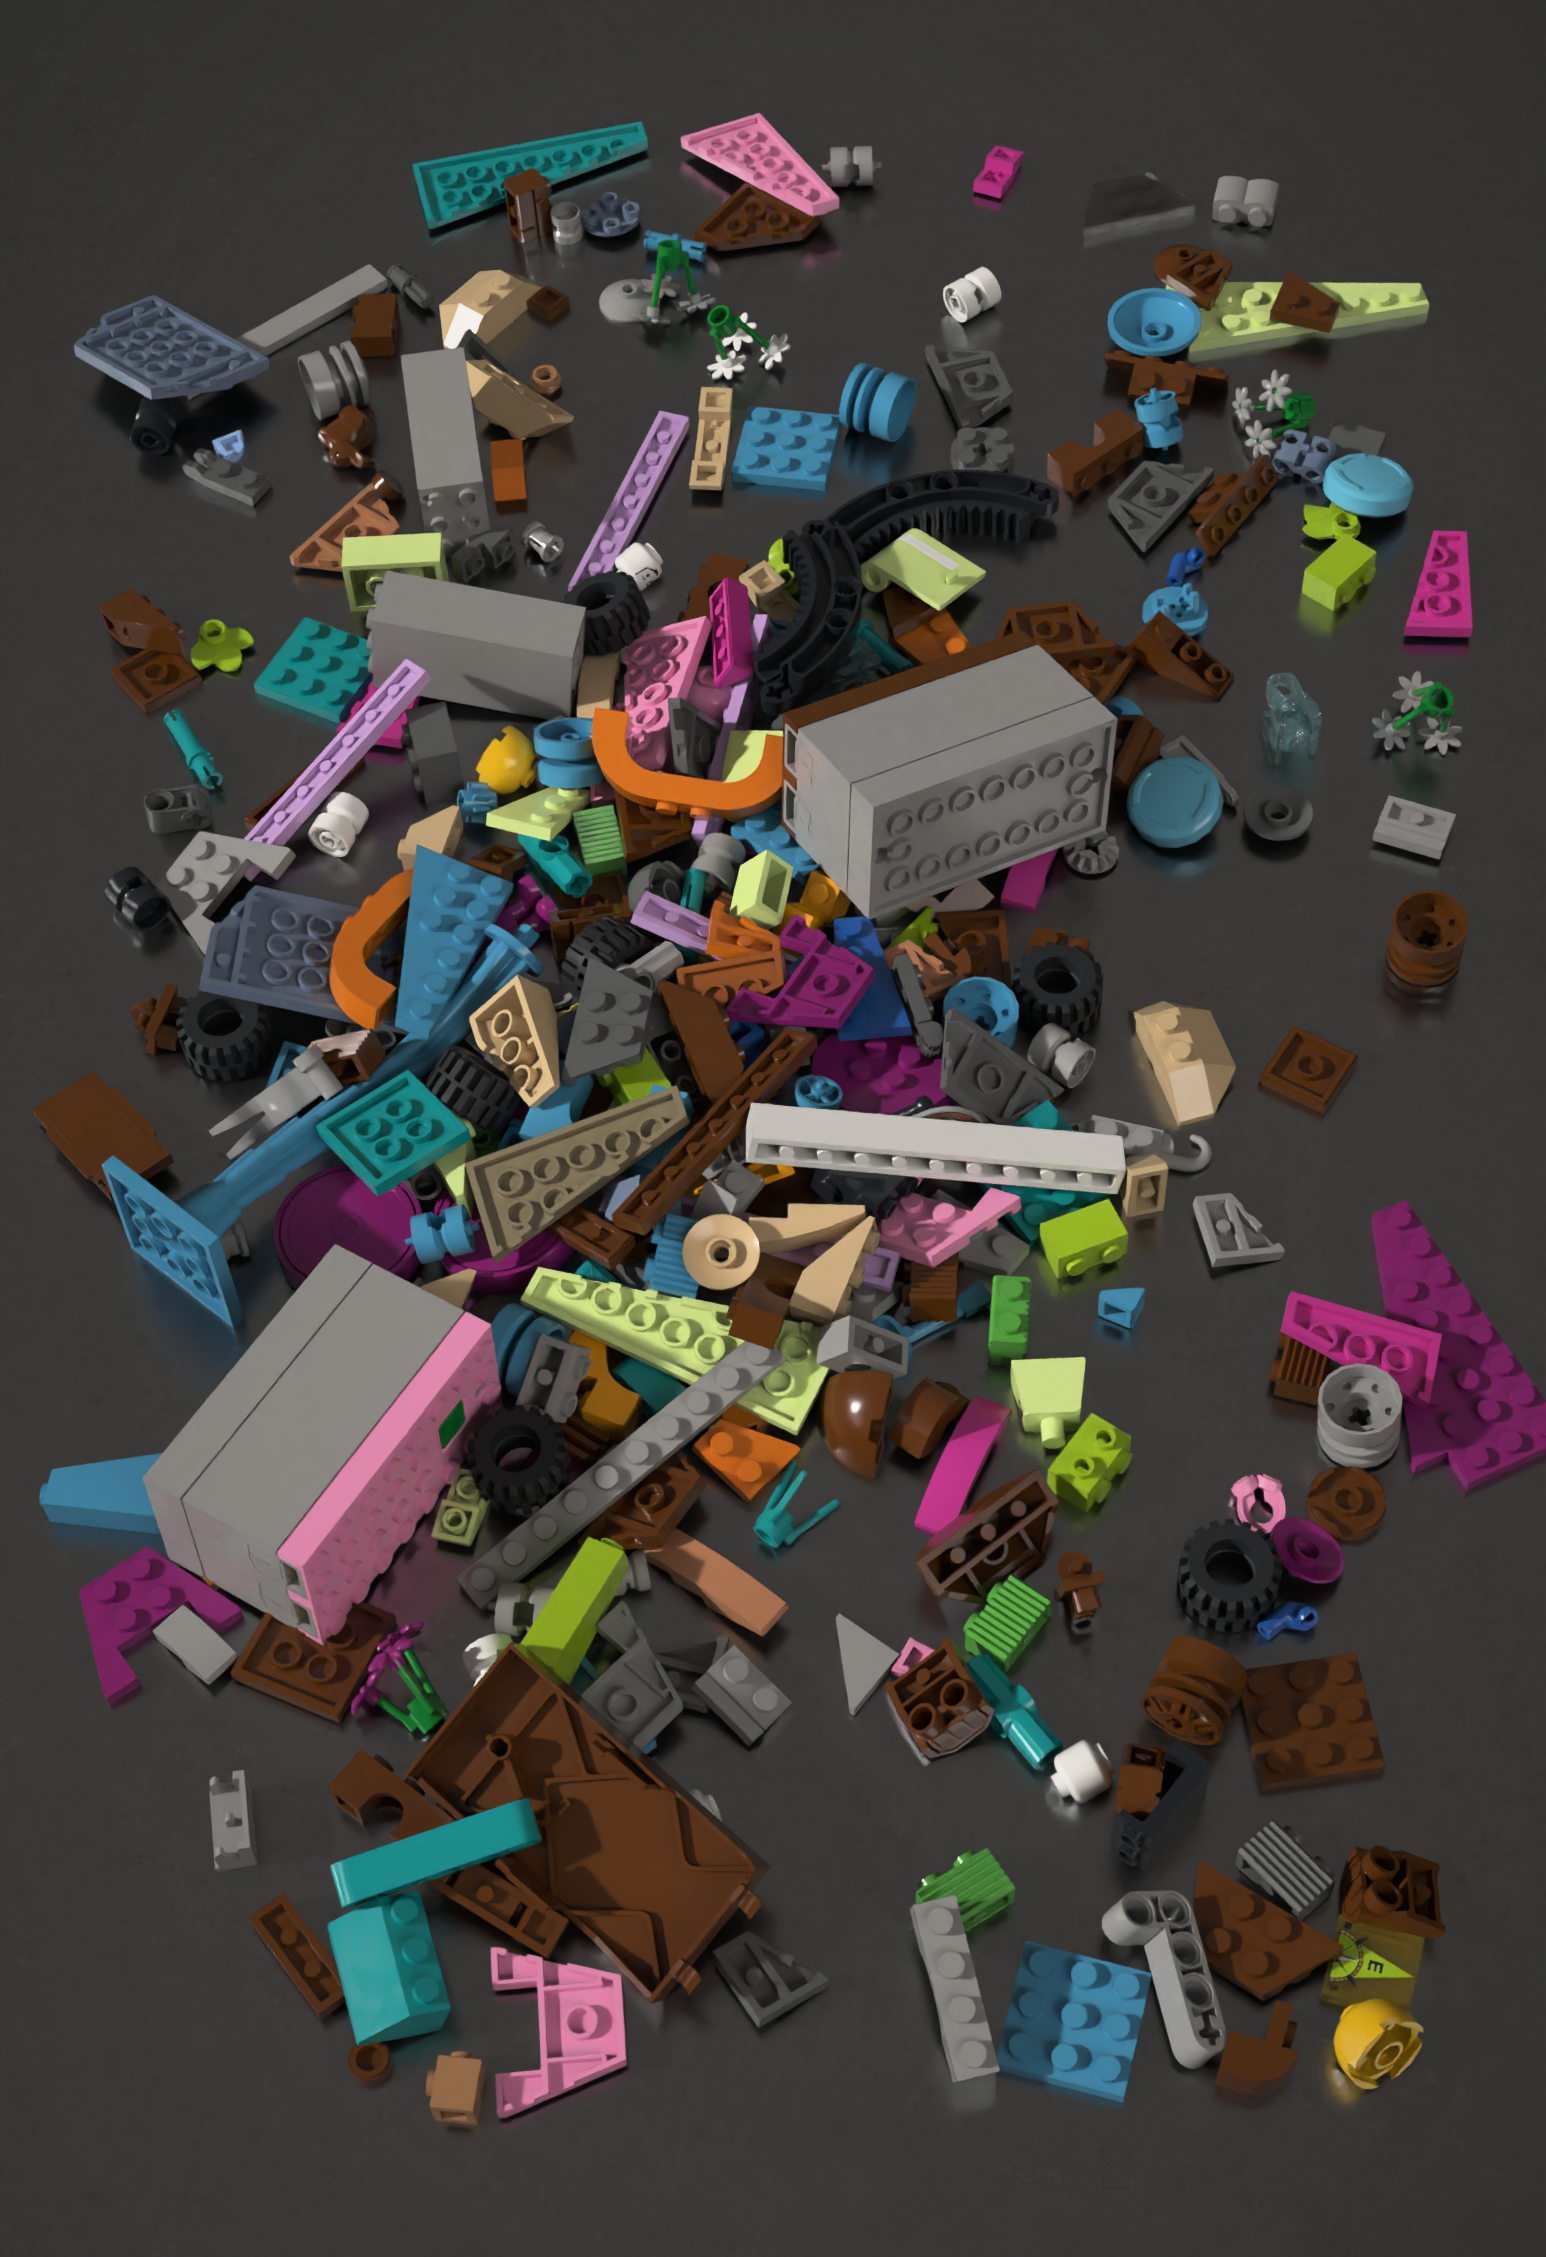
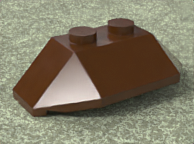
M666 980L658 983L657 995L710 1110L740 1078L744 1069L743 1063L746 1062L744 1050L739 1041L734 1043L728 1032V1029L731 1028V1022L724 1008L718 1009L715 1001L711 998Z
M1034 1469L990 1492L928 1540L913 1563L935 1596L986 1605L988 1603L987 1597L997 1582L1000 1581L1004 1584L1011 1574L1020 1578L1045 1559L1059 1500L1040 1471Z

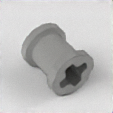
M538 521L529 524L521 537L523 546L528 549L533 548L540 554L541 559L547 563L553 562L561 554L564 547L562 538L558 535L550 534L546 531L545 526Z

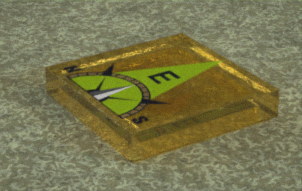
M1340 1914L1333 1940L1344 1946V1953L1336 1961L1332 1959L1328 1961L1320 1999L1348 2007L1354 2003L1381 1998L1396 2002L1409 2013L1425 1938L1409 1933L1392 1932L1363 1923L1353 1924Z

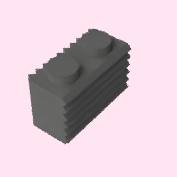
M1272 1820L1263 1830L1259 1831L1256 1836H1253L1250 1841L1239 1849L1235 1865L1267 1896L1268 1900H1271L1274 1905L1302 1921L1332 1894L1336 1881L1333 1878L1334 1872L1320 1856L1313 1858L1302 1847L1303 1841L1294 1829L1289 1826L1282 1828L1275 1820Z

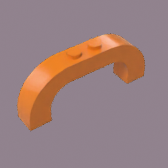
M595 707L591 730L593 749L598 764L611 786L621 795L635 803L654 807L661 814L676 815V812L679 811L690 813V817L694 819L710 820L711 817L727 819L748 817L764 811L782 797L783 736L766 734L761 761L758 767L746 778L736 782L699 779L650 771L640 767L628 753V743L632 727L630 714L628 712Z
M414 868L391 878L375 895L370 894L363 902L361 909L355 915L351 914L347 917L334 942L329 975L332 995L341 1010L366 1029H373L375 1031L394 1009L397 987L374 975L367 968L365 962L408 918Z

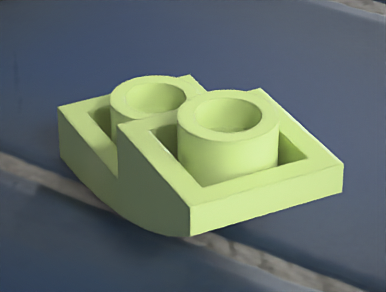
M460 1468V1471L451 1483L447 1499H442L431 1534L433 1539L468 1547L471 1546L490 1500L485 1502L480 1496L470 1470Z

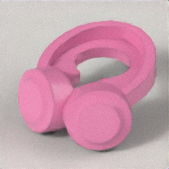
M1258 1474L1256 1477L1250 1475L1239 1479L1233 1485L1231 1491L1237 1497V1512L1241 1523L1243 1524V1521L1251 1523L1252 1531L1256 1532L1260 1528L1266 1533V1536L1270 1535L1275 1524L1285 1517L1286 1505L1281 1492L1284 1484L1280 1480L1266 1474ZM1257 1487L1263 1490L1265 1502L1269 1503L1273 1509V1517L1267 1523L1256 1522L1250 1514L1251 1506L1256 1502L1254 1490Z

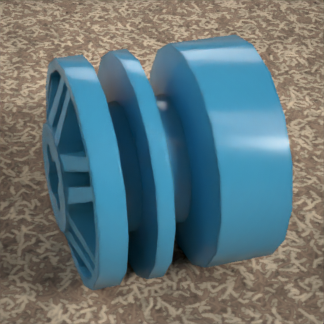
M863 362L859 363L851 372L842 393L839 407V421L841 425L851 429L855 428L859 432H866L869 429L871 436L889 442L897 441L905 431L914 408L916 397L914 379L894 372L886 375L882 368H873L872 365Z
M975 976L961 980L950 988L943 1002L942 1034H944L945 1014L949 1009L956 1008L1009 1049L1014 1050L1019 1004L1014 993L1004 983L990 977Z

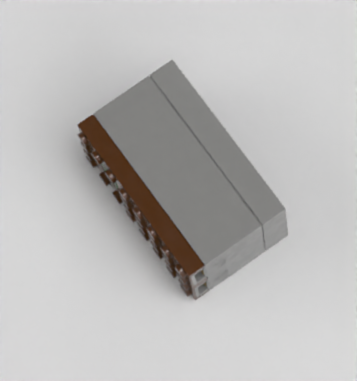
M1021 630L783 713L781 825L867 919L870 920L1105 831L1117 718L1046 651L1037 645L1031 637Z

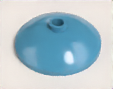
M1147 288L1131 292L1115 302L1108 314V332L1113 341L1126 351L1144 357H1164L1175 354L1191 345L1201 329V314L1196 304L1179 292L1163 288Z

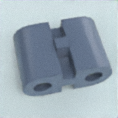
M1292 429L1286 430L1272 460L1275 471L1290 477L1297 473L1301 475V480L1316 484L1323 482L1325 471L1332 462L1337 450L1336 445L1326 438L1314 436L1313 440L1306 438L1307 433ZM1290 437H1295L1297 441L1291 440ZM1321 445H1325L1328 450L1321 448Z

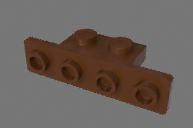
M1115 350L1114 353L1106 352L1104 359L1108 368L1133 372L1128 390L1129 398L1137 399L1151 393V388H1156L1157 391L1169 390L1175 392L1178 407L1190 408L1196 383L1224 389L1229 388V375L1217 367H1206V370L1193 368L1194 365L1184 361H1176L1175 364L1164 363L1161 358L1155 356H1145L1144 359L1132 357L1131 353L1122 350Z
M1267 454L1260 455L1246 473L1224 472L1216 476L1211 486L1197 498V502L1187 512L1192 523H1202L1196 530V534L1207 556L1216 555L1278 482L1277 473Z

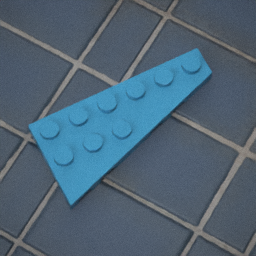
M417 844L396 1011V1027L427 1040L429 1039L485 941L484 930L490 924L495 923L512 893L514 883Z

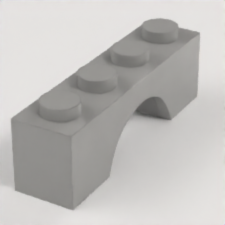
M956 1895L913 1905L910 1908V1913L920 1953L924 1959L935 1997L942 2042L952 2083L999 2072Z

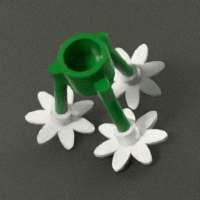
M719 305L708 314L707 321L712 327L709 335L715 341L719 355L715 357L718 363L707 367L709 371L714 372L712 375L713 379H719L724 375L727 380L732 379L733 372L739 373L744 371V367L740 364L746 361V356L736 357L734 350L726 354L724 346L726 347L732 342L736 351L741 349L742 340L747 343H753L754 339L762 345L761 351L765 354L759 359L758 363L761 365L766 363L765 368L767 370L772 368L775 361L782 363L783 357L781 353L790 349V345L786 343L788 338L786 333L779 339L774 334L771 340H765L754 331L757 327L756 323H747L748 314L746 312L740 317L738 315L734 316L727 306Z

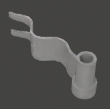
M314 1044L292 1060L296 1066L293 1070L209 1130L213 1137L239 1125L262 1111L266 1113L226 1154L230 1160L321 1094L327 1100L343 1088V1085L322 1059L324 1054L317 1044Z

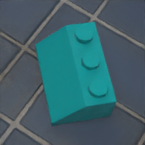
M419 1890L377 1897L328 1924L327 1929L357 2046L441 2030L451 2010Z

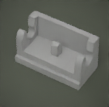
M233 1771L232 1782L220 1783L216 1776L210 1779L209 1794L216 1872L258 1865L252 1787L245 1771Z

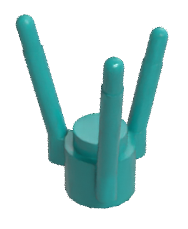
M794 1460L790 1461L764 1511L755 1521L756 1524L753 1527L754 1532L759 1538L775 1548L779 1547L782 1542L790 1546L797 1536L840 1505V1501L835 1499L795 1528H792L791 1524L794 1522V1518L785 1509L808 1475L805 1470L801 1471L780 1500L797 1466V1462Z

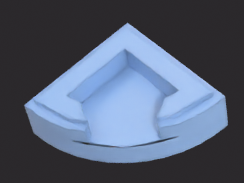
M241 430L212 441L218 456L233 463H236L242 457L245 450V441Z

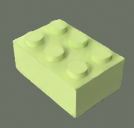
M441 533L343 538L342 571L351 612L369 611L370 608L375 609L374 596L378 583L383 584L387 571L449 582Z

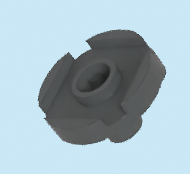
M1001 427L962 428L957 432V438L951 445V465L954 470L958 468L959 470L1002 472L1007 467L1009 471L1014 462L1013 443L1008 438L1007 431ZM985 452L986 455L982 457L979 456V453Z

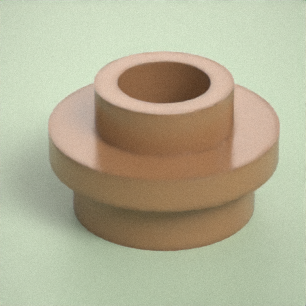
M551 365L538 366L534 369L530 378L531 387L538 393H552L561 386V376L556 368Z

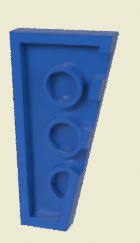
M866 916L834 919L835 946L838 948L844 947L874 969L875 975L874 981L842 1027L838 1028L839 1041L912 1035L909 1019L871 919L868 920Z

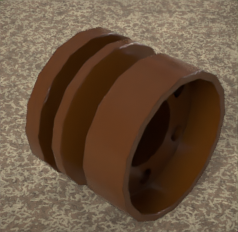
M1424 890L1406 896L1396 906L1386 956L1390 968L1399 978L1410 984L1431 986L1441 984L1453 977L1460 967L1469 925L1466 910L1457 899L1444 892Z
M1177 1636L1170 1640L1159 1662V1672L1151 1677L1149 1688L1145 1689L1141 1697L1140 1706L1144 1714L1155 1725L1170 1735L1197 1745H1213L1219 1742L1224 1726L1228 1724L1231 1711L1229 1709L1237 1705L1247 1685L1249 1676L1242 1664L1222 1648L1202 1639L1190 1636Z

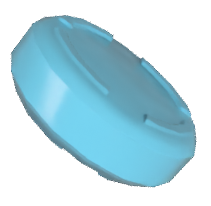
M1363 453L1346 455L1331 462L1325 471L1323 480L1324 494L1337 508L1348 514L1372 519L1387 518L1405 510L1411 501L1414 489L1412 478L1399 464L1384 457Z
M1170 756L1152 762L1138 773L1129 787L1126 805L1133 827L1144 840L1159 847L1178 848L1197 842L1212 830L1221 816L1223 796L1217 776L1205 763L1188 756Z

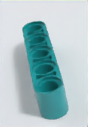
M526 1798L332 1864L330 1869L341 1907L346 1909L530 1847L541 1842L542 1838L530 1799Z

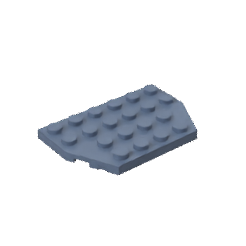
M155 295L104 314L100 318L101 325L97 329L90 328L86 335L74 344L75 356L151 400L230 389L239 382L256 378L258 374L270 370L269 358Z
M255 885L246 894L245 899L238 902L221 923L217 922L211 928L199 991L358 1024L348 1017L336 1003L331 992L329 975L336 937L347 917L351 914L355 915L361 908ZM398 927L365 962V965L374 975L397 987L393 1012L377 1029L408 1035L410 1032L395 1026L403 960L385 969L381 967L382 962L404 951L405 938L400 935V928Z

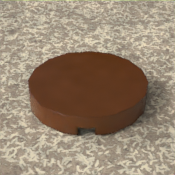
M1339 1466L1329 1467L1319 1473L1310 1484L1306 1509L1310 1521L1326 1530L1335 1540L1345 1542L1364 1540L1375 1533L1384 1521L1386 1495L1383 1486L1374 1475L1359 1467L1349 1466V1469L1339 1468Z

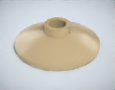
M715 1214L701 1219L692 1226L685 1237L682 1255L686 1270L697 1283L713 1290H728L738 1287L753 1275L759 1263L760 1246L755 1232L745 1221L732 1215ZM719 1250H725L729 1253V1257L727 1260L720 1262L715 1259V1253Z

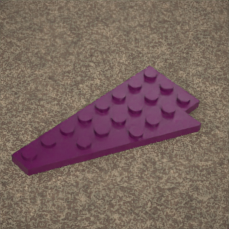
M1403 1200L1374 1213L1371 1225L1386 1318L1442 1334L1429 1405L1426 1409H1423L1405 1398L1402 1399V1417L1410 1467L1415 1474L1446 1459L1465 1489L1469 1490L1546 1455V1400L1406 1200Z

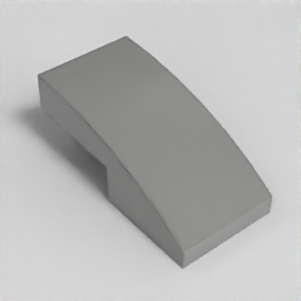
M183 1604L152 1631L160 1643L179 1656L185 1666L208 1685L239 1658L237 1653L214 1630Z

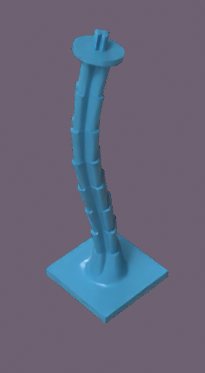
M524 923L513 936L499 926L490 924L484 930L490 945L458 986L428 1040L409 1033L382 1060L368 1081L363 1080L362 1083L357 1081L356 1084L351 1082L350 1085L341 1089L329 1099H324L302 1118H293L255 1150L250 1148L210 1184L205 1182L173 1202L112 1155L102 1164V1168L131 1248L227 1324L235 1328L245 1318L220 1240L242 1214L241 1210L286 1180V1175L330 1149L319 1137L316 1125L406 1070H409L420 1080L435 1068L448 1046H456L472 1031L469 1017L517 974L522 976L526 972L531 976L539 977L544 971V967L529 950L540 937L539 934L528 924L525 925Z

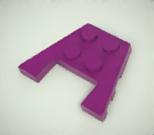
M794 915L779 936L780 945L806 954L805 958L776 998L741 988L726 1008L730 1021L841 1028L874 981V969L844 947H836L827 940L826 934L819 929L812 930L806 925L802 917Z
M147 1546L79 1590L103 1694L109 1705H112L141 1685L138 1677L121 1653L153 1633L152 1631L181 1605L188 1609L193 1608L198 1617L217 1634L244 1617L237 1604Z

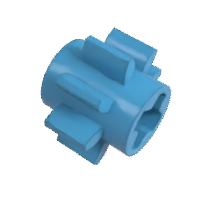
M467 782V790H459L457 806L460 807L461 815H467L466 822L486 823L487 813L497 809V794L494 790H488V783Z

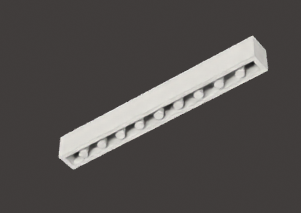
M751 1103L745 1126L746 1162L1107 1194L1118 1193L1126 1173L1122 1136L1102 1133L1095 1134L991 1123L984 1124L957 1120L794 1107L768 1103Z

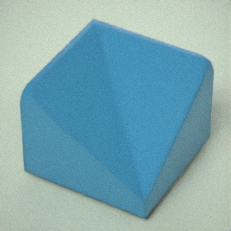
M1146 1289L1101 1290L1098 1302V1315L1133 1329L1144 1308Z

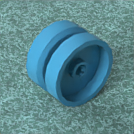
M581 717L557 719L543 723L534 729L535 751L540 755L536 759L537 780L541 784L566 789L593 786L607 780L601 771L593 749L591 730L593 719Z
M511 1303L506 1305L491 1323L501 1387L506 1385L507 1392L518 1397L540 1334L556 1336L566 1340L565 1327L545 1316L536 1319L533 1311L519 1304Z

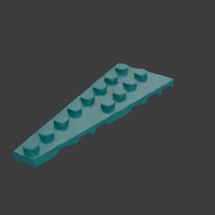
M642 121L412 165L428 229H433L506 202L504 179L516 174L520 175V172L534 168L542 177H547L550 184L553 185L648 149V140Z

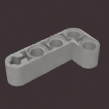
M1133 1891L1127 1893L1103 1915V1931L1109 1940L1117 1945H1144L1173 2054L1181 2065L1190 2069L1200 2068L1226 2046L1228 2038L1193 1909L1186 1897L1176 1891Z

